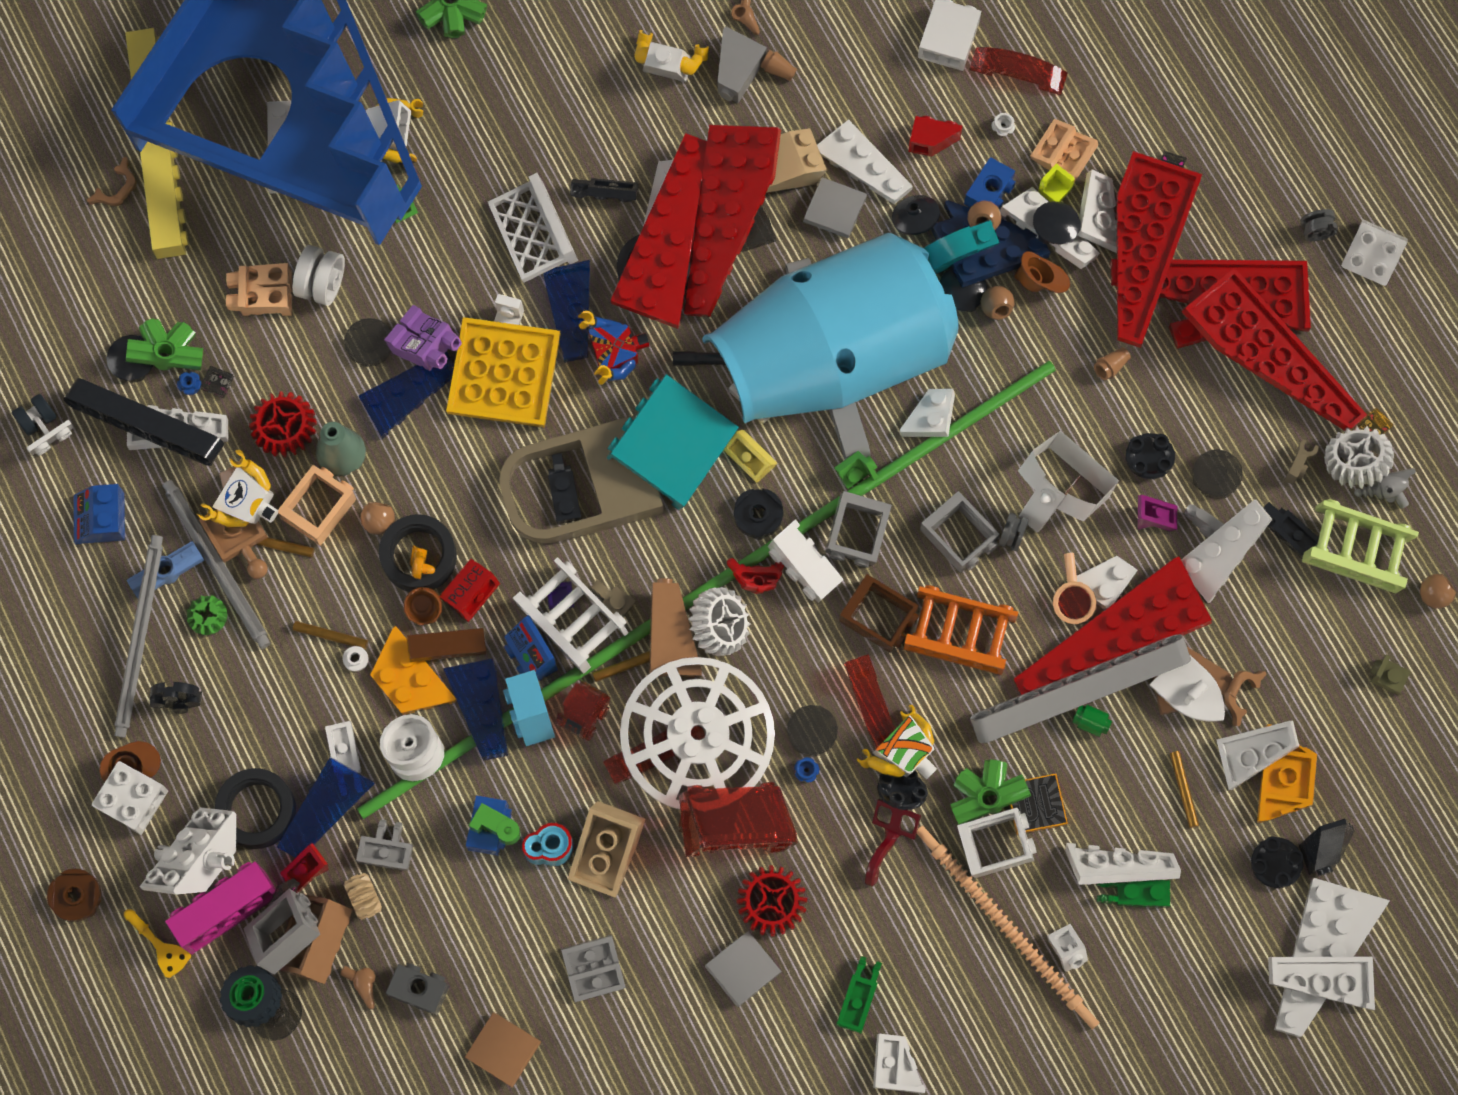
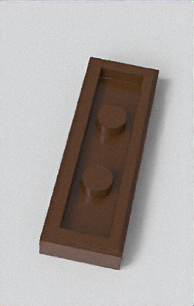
M483 628L407 635L410 662L486 655Z

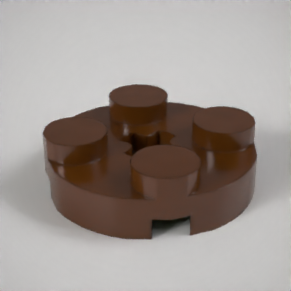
M68 869L60 873L61 875L51 882L47 892L48 905L53 912L69 922H79L94 916L102 897L98 880L82 869ZM77 888V891L81 893V897L77 898L76 902H73L71 898H68V894L73 893V890Z

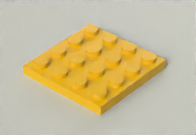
M463 317L459 336L462 344L456 353L446 409L447 414L545 428L561 335L560 331Z

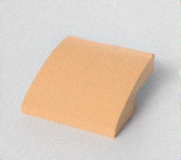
M1054 119L1030 157L1049 171L1057 163L1075 178V183L1098 147V141L1076 132L1075 126Z

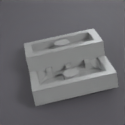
M822 177L803 222L849 238L866 201L867 194Z
M749 931L705 965V968L737 1007L749 1000L762 987L782 972Z
M612 935L561 949L575 1002L626 988Z

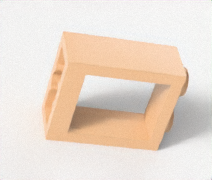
M312 465L278 509V515L281 520L321 546L355 502L356 497L353 492L354 488L344 480L341 482L335 480L333 473L325 467L319 469ZM317 478L342 494V497L318 528L292 511Z

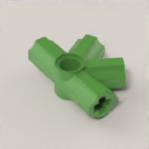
M432 0L418 9L416 16L424 28L428 30L440 21H443L444 36L459 38L465 35L463 18L480 24L485 16L487 4L478 0H456L452 4L446 3V0Z
M152 318L139 326V331L144 341L128 339L126 362L155 365L160 370H169L172 367L201 370L203 348L187 346L195 337V332L184 322H177L166 334L160 320ZM161 353H167V354H169L170 356H168V357H163V356H161V355H159V354H161Z
M992 759L985 760L982 779L967 768L962 771L956 778L953 786L967 797L950 804L958 824L976 820L987 814H997L1004 807L1030 797L1031 793L1023 775L1021 774L1005 781L1008 764ZM988 796H997V801L993 805L985 804V799Z

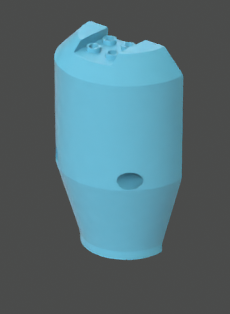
M885 233L781 276L715 331L704 335L702 339L704 344L708 342L713 343L731 374L740 399L744 423L754 419L843 408L946 364L958 334V316L952 295L944 294V289L928 262L929 253L924 248L899 236Z

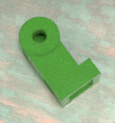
M481 803L469 824L470 830L480 834L482 829H485L498 836L499 840L506 845L515 844L521 835L519 826L514 820Z

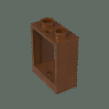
M866 574L841 612L839 622L891 653L894 647L899 649L904 642L906 636L903 633L907 627L912 628L920 616L917 614L919 605ZM871 591L907 613L890 640L885 639L853 619Z

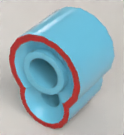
M547 823L536 832L530 833L524 838L522 850L526 859L532 864L560 866L571 858L574 844L569 830L563 825Z

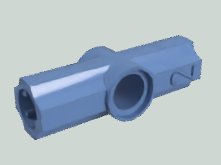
M193 541L168 556H161L155 590L164 584L174 583L179 575L205 561ZM171 566L167 574H160L163 567ZM144 570L127 579L130 588L138 599Z

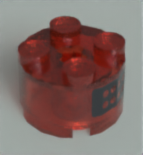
M581 679L580 684L577 682L562 704L564 706V714L558 713L556 724L579 738L590 741L596 731L594 726L598 719L603 721L609 711L608 704L611 697Z

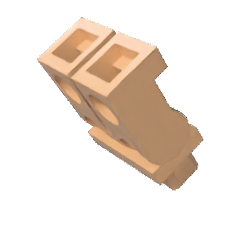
M288 263L253 265L249 267L239 266V271L226 273L228 288H238V294L226 295V307L228 310L241 311L243 316L281 313L282 316H292L291 293L293 272Z

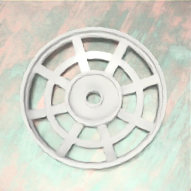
M701 657L682 658L672 661L647 675L633 690L627 701L620 727V742L624 761L638 785L652 798L664 805L691 812L713 811L726 807L740 800L751 791L762 778L769 765L775 737L773 717L769 705L756 684L742 671L728 663ZM699 664L717 667L719 671L714 682L703 679L682 681L677 668L685 665ZM667 672L672 686L663 691L651 707L636 702L649 683L659 675ZM729 673L737 676L751 689L759 701L758 704L745 708L738 696L724 686ZM705 687L711 690L706 702H691L686 688ZM676 693L681 707L672 716L659 711L658 709L661 704L672 694ZM720 693L732 701L738 709L737 712L724 716L715 707ZM632 712L646 717L644 724L646 749L631 754L628 739L629 719ZM764 713L767 726V742L764 756L750 750L752 742L750 718ZM653 720L668 725L667 740L655 745L652 742ZM743 721L744 724L743 746L729 740V726ZM701 726L705 730V737L702 740H695L691 736V729L693 727ZM672 750L681 759L676 773L664 765L658 757L659 754ZM724 750L738 755L732 766L723 773H720L715 759ZM650 758L655 767L664 776L672 780L667 795L659 792L649 784L639 772L636 764ZM745 759L759 765L756 773L748 783L729 796L724 781L737 772ZM691 764H706L711 778L690 779L686 778V774ZM682 785L697 788L714 785L719 800L708 803H689L676 800Z

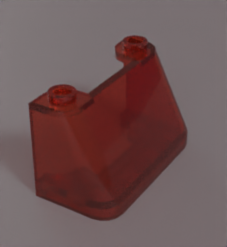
M774 782L759 784V787L703 789L702 785H693L687 787V791L679 795L686 857L700 856L701 850L702 852L716 853L719 850L763 848V851L770 850V853L784 852L798 844L797 832L782 790L779 786H775Z

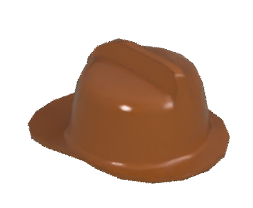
M1027 251L1022 254L1021 265L1015 272L1014 277L1027 290L1038 292L1047 289L1055 293H1064L1069 289L1070 279L1061 267L1033 252Z
M143 741L131 742L106 754L100 763L99 771L101 778L105 782L117 762L121 761L151 778L159 770L161 758L153 745Z

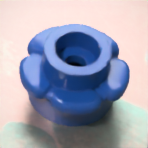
M195 372L182 373L177 382L179 391H183L186 395L196 394L201 387L199 375Z
M809 757L798 760L794 766L796 778L807 783L813 782L820 770L819 765ZM808 768L809 772H805L804 769Z

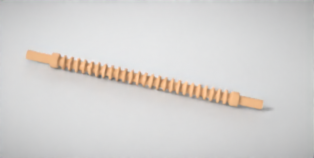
M923 825L918 828L917 835L931 849V855L936 860L940 859V865L944 864L946 866L945 870H950V876L954 875L956 877L955 882L959 881L961 883L960 887L966 888L965 893L969 892L971 894L970 898L976 899L975 904L979 903L981 905L980 910L985 909V915L991 916L990 921L994 920L996 922L995 926L1001 927L1000 932L1006 933L1005 938H1011L1010 943L1017 945L1015 949H1021L1020 954H1025L1027 956L1025 960H1030L1032 962L1031 966H1036V972L1040 971L1042 973L1041 978L1045 977L1047 979L1046 983L1052 984L1051 989L1057 990L1056 995L1061 994V1000L1067 1001L1066 1006L1071 1011L1075 1010L1093 1030L1100 1022L1084 1006L1080 995H1075L1073 993L1074 989L1070 990L1068 988L1069 983L1065 984L1063 982L1064 978L1058 977L1059 972H1054V967L1048 966L1049 961H1044L1042 959L1043 955H1038V949L1034 950L1032 948L1033 943L1029 944L1027 942L1028 938L1022 937L1023 932L1019 933L1017 931L1018 926L1013 927V921L1007 920L1008 915H1002L1003 910H998V904H993V899L987 898L988 893H983V888L977 887L978 882L971 880L973 876H967L968 871H963L961 869L963 865H958V860L952 859L953 854L947 853L948 848L944 844H939Z

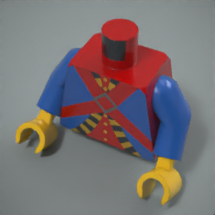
M583 311L578 315V318L585 320L579 324V328L586 329L588 326L591 328L588 329L589 337L599 366L594 375L599 374L602 376L598 383L603 385L607 380H624L639 363L637 350L650 347L646 333L632 336L627 324L595 317L590 311Z

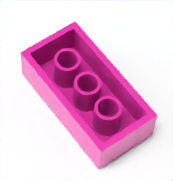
M256 862L243 864L237 869V874L231 878L225 877L219 880L214 885L215 888L207 894L206 892L198 894L192 899V904L186 908L180 907L169 915L170 918L165 922L184 950L193 955L281 896L259 864Z

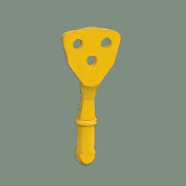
M125 910L124 918L126 921L128 920L139 931L138 933L150 940L155 947L158 965L165 977L171 978L181 971L190 960L191 954L179 945L164 943L154 935L149 928V924H146L134 910ZM168 953L172 954L170 959L167 958ZM183 954L185 959L181 960L180 955ZM169 966L173 968L171 972L167 970Z

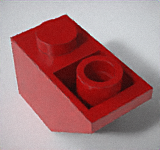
M915 116L908 152L932 157L960 140L963 125H958L954 121L934 120L930 116Z

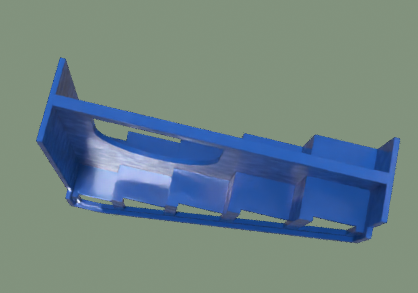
M184 0L111 109L137 151L141 152L146 143L150 142L367 227L377 245L382 243L395 220H402L422 187L347 0H337L341 11L333 23L322 0ZM346 26L349 29L364 66L356 80L337 43ZM236 58L261 59L277 66L289 80L292 91L290 110L284 123L260 160L165 124L191 84L206 70L224 61ZM369 83L388 125L380 139L362 103L359 102ZM393 141L408 175V180L401 191H399L386 163L381 162Z

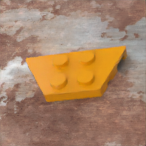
M395 626L370 674L373 680L402 715L414 713L420 709H432L437 705L455 703L457 701L455 696L426 661L410 662L407 639Z
M1299 745L1298 748L1262 770L1257 823H1263L1313 805L1317 762L1316 753L1307 747Z

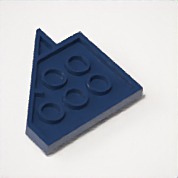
M949 200L945 201L944 208L950 219L938 222L931 228L936 241L968 226L970 227L967 220L970 208ZM1001 219L1000 225L995 230L1000 242L997 246L967 256L952 264L951 268L963 288L1018 269L1021 265L1022 254L1027 251L1033 252L1044 259L1049 258L1051 252L1046 244H1043L1036 238L1038 235L1027 228L1023 230L1016 224Z

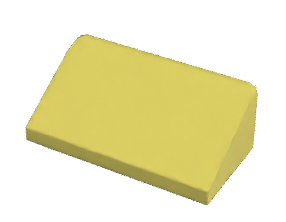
M744 430L736 431L723 450L756 483L777 465V462Z

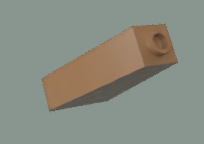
M659 578L657 582H653L651 585L649 674L669 662L682 658L698 657L692 632L689 630L690 625L679 583H673V579ZM699 664L685 665L677 668L680 677L700 678L702 676ZM665 672V673L659 675L658 677H669V676H668L667 672Z

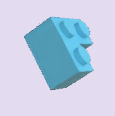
M535 670L506 678L508 689H504L503 692L507 704H513L514 710L509 712L517 737H523L526 746L555 738Z

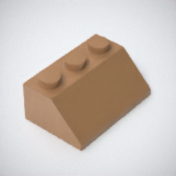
M305 895L311 903L309 906L311 912L318 920L317 927L321 935L279 971L312 982L325 984L331 973V966L336 953L340 949L341 940L350 922V915L353 909L330 899ZM294 915L291 916L285 933L297 924Z

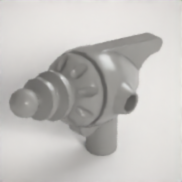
M1415 468L1389 473L1388 476H1383L1381 483L1374 481L1372 487L1369 484L1367 487L1364 485L1362 490L1356 489L1354 494L1357 497H1361L1364 494L1365 498L1368 495L1371 498L1373 495H1376L1380 499L1384 497L1388 502L1396 500L1400 509L1405 508L1409 505V502L1403 491L1409 485L1408 478L1415 474L1416 470Z

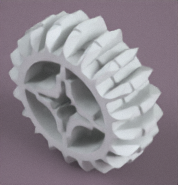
M1358 426L1353 431L1346 428L1345 434L1337 432L1336 438H1331L1329 445L1325 449L1326 456L1324 458L1328 473L1332 474L1334 481L1339 480L1341 486L1349 483L1351 489L1354 485H1359L1362 489L1364 484H1369L1372 487L1374 481L1381 483L1383 476H1388L1389 469H1392L1394 451H1392V444L1387 440L1385 434L1379 435L1377 429L1370 432L1368 426L1364 430H1360ZM1372 451H1374L1375 453H1377V454H1378V457L1374 456V454L1372 453ZM1340 457L1344 458V459H1345V462H1347V463H1346V464L1343 463V462L1340 460Z
M723 587L710 588L699 594V598L693 600L694 606L689 609L693 614L688 619L692 622V627L689 630L694 631L693 640H699L698 647L704 648L705 653L712 654L713 656L731 655V653L740 650L741 645L747 643L745 637L750 634L747 627L751 625L747 621V617L750 614L745 612L747 604L741 603V596L735 595V591L727 590V588Z

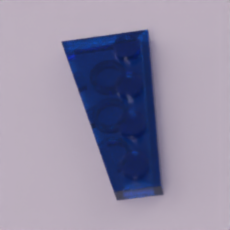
M590 260L556 267L543 273L556 330L560 331L559 343L564 363L588 358L589 326L586 329H580L579 324L585 320L578 318V315L583 311H589Z
M447 351L444 353L447 357V363L442 369L433 367L429 371L423 366L416 365L359 395L360 401L382 439L389 434L388 432L392 428L400 425L406 419L405 417L415 408L418 409L424 404V401L431 394H435L452 379L454 364Z
M493 658L443 668L483 761L509 756Z
M330 756L277 848L296 858L309 844L313 843L315 845L375 782Z

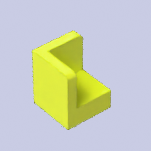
M1056 163L1041 179L1038 192L1050 202H1061L1072 190L1075 178Z

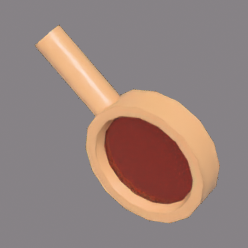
M1065 553L1067 583L1057 589L1053 598V607L1061 620L1069 624H1081L1093 616L1097 600L1089 586L1077 582L1074 553Z

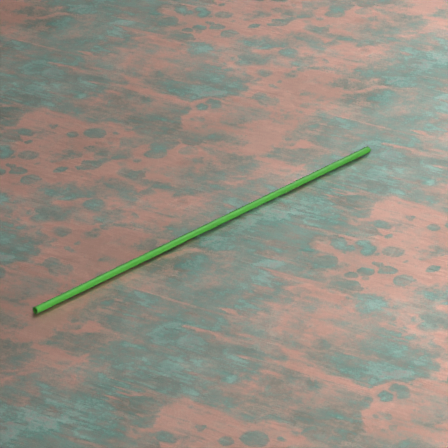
M1047 361L950 424L948 437L928 438L877 471V480L874 481L871 477H868L846 492L860 496L865 495L1055 372L1054 365L1051 361ZM839 497L799 522L800 526L797 529L802 535L835 514ZM771 541L741 559L738 563L745 566H755L770 556L768 545ZM730 568L724 570L684 596L685 610L694 606L693 600L699 598V594L710 588L723 587L734 580L735 577ZM650 619L630 631L626 636H622L588 658L587 662L591 668L583 674L575 667L542 688L541 692L544 702L649 635ZM514 707L446 750L442 764L437 771L512 724L509 711L514 710ZM401 779L358 807L357 810L365 819L425 779L418 781Z

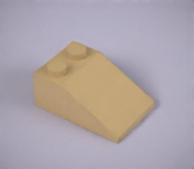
M810 128L781 134L776 175L772 185H769L767 192L816 185L827 171Z
M597 801L589 809L567 880L616 898L639 842L646 819Z

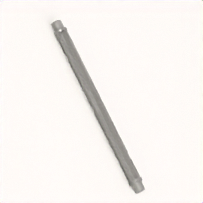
M172 480L166 481L162 486L166 491L167 498L180 516L182 523L205 561L212 569L214 576L237 614L241 617L252 639L258 643L261 649L267 648L271 644L267 638V632L196 515L192 512L179 487H176Z
M152 535L150 545H148L144 575L142 577L114 724L116 726L114 736L126 738L127 728H130L133 700L136 693L157 572L163 547H161L162 536Z

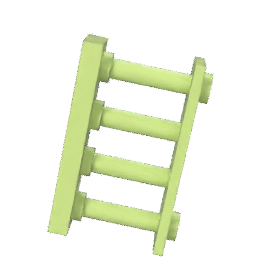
M1331 499L1324 500L1315 507L1316 512L1325 515L1317 546L1311 547L1304 552L1302 562L1393 593H1398L1406 588L1408 578L1400 576L1398 569L1405 542H1410L1418 537V531L1412 530L1406 524H1394L1341 506L1338 501ZM1334 518L1348 522L1341 554L1338 555L1329 552V549H1327ZM1358 526L1372 530L1365 560L1361 563L1352 560L1353 558L1351 557ZM1381 534L1395 538L1388 570L1385 571L1376 568L1374 564Z

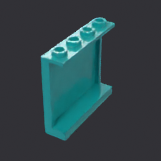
M666 374L661 380L656 378L650 386L651 395L648 399L643 397L635 408L638 413L634 419L629 417L621 428L624 433L620 439L615 437L607 449L611 452L606 458L608 460L611 458L617 460L672 500L671 505L680 510L687 504L739 427Z

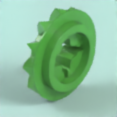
M201 595L200 598L192 601L191 606L187 609V622L193 631L201 635H211L220 631L227 621L226 606L220 599L212 595ZM209 607L210 612L214 616L207 617L204 622L203 617L199 613L205 612Z

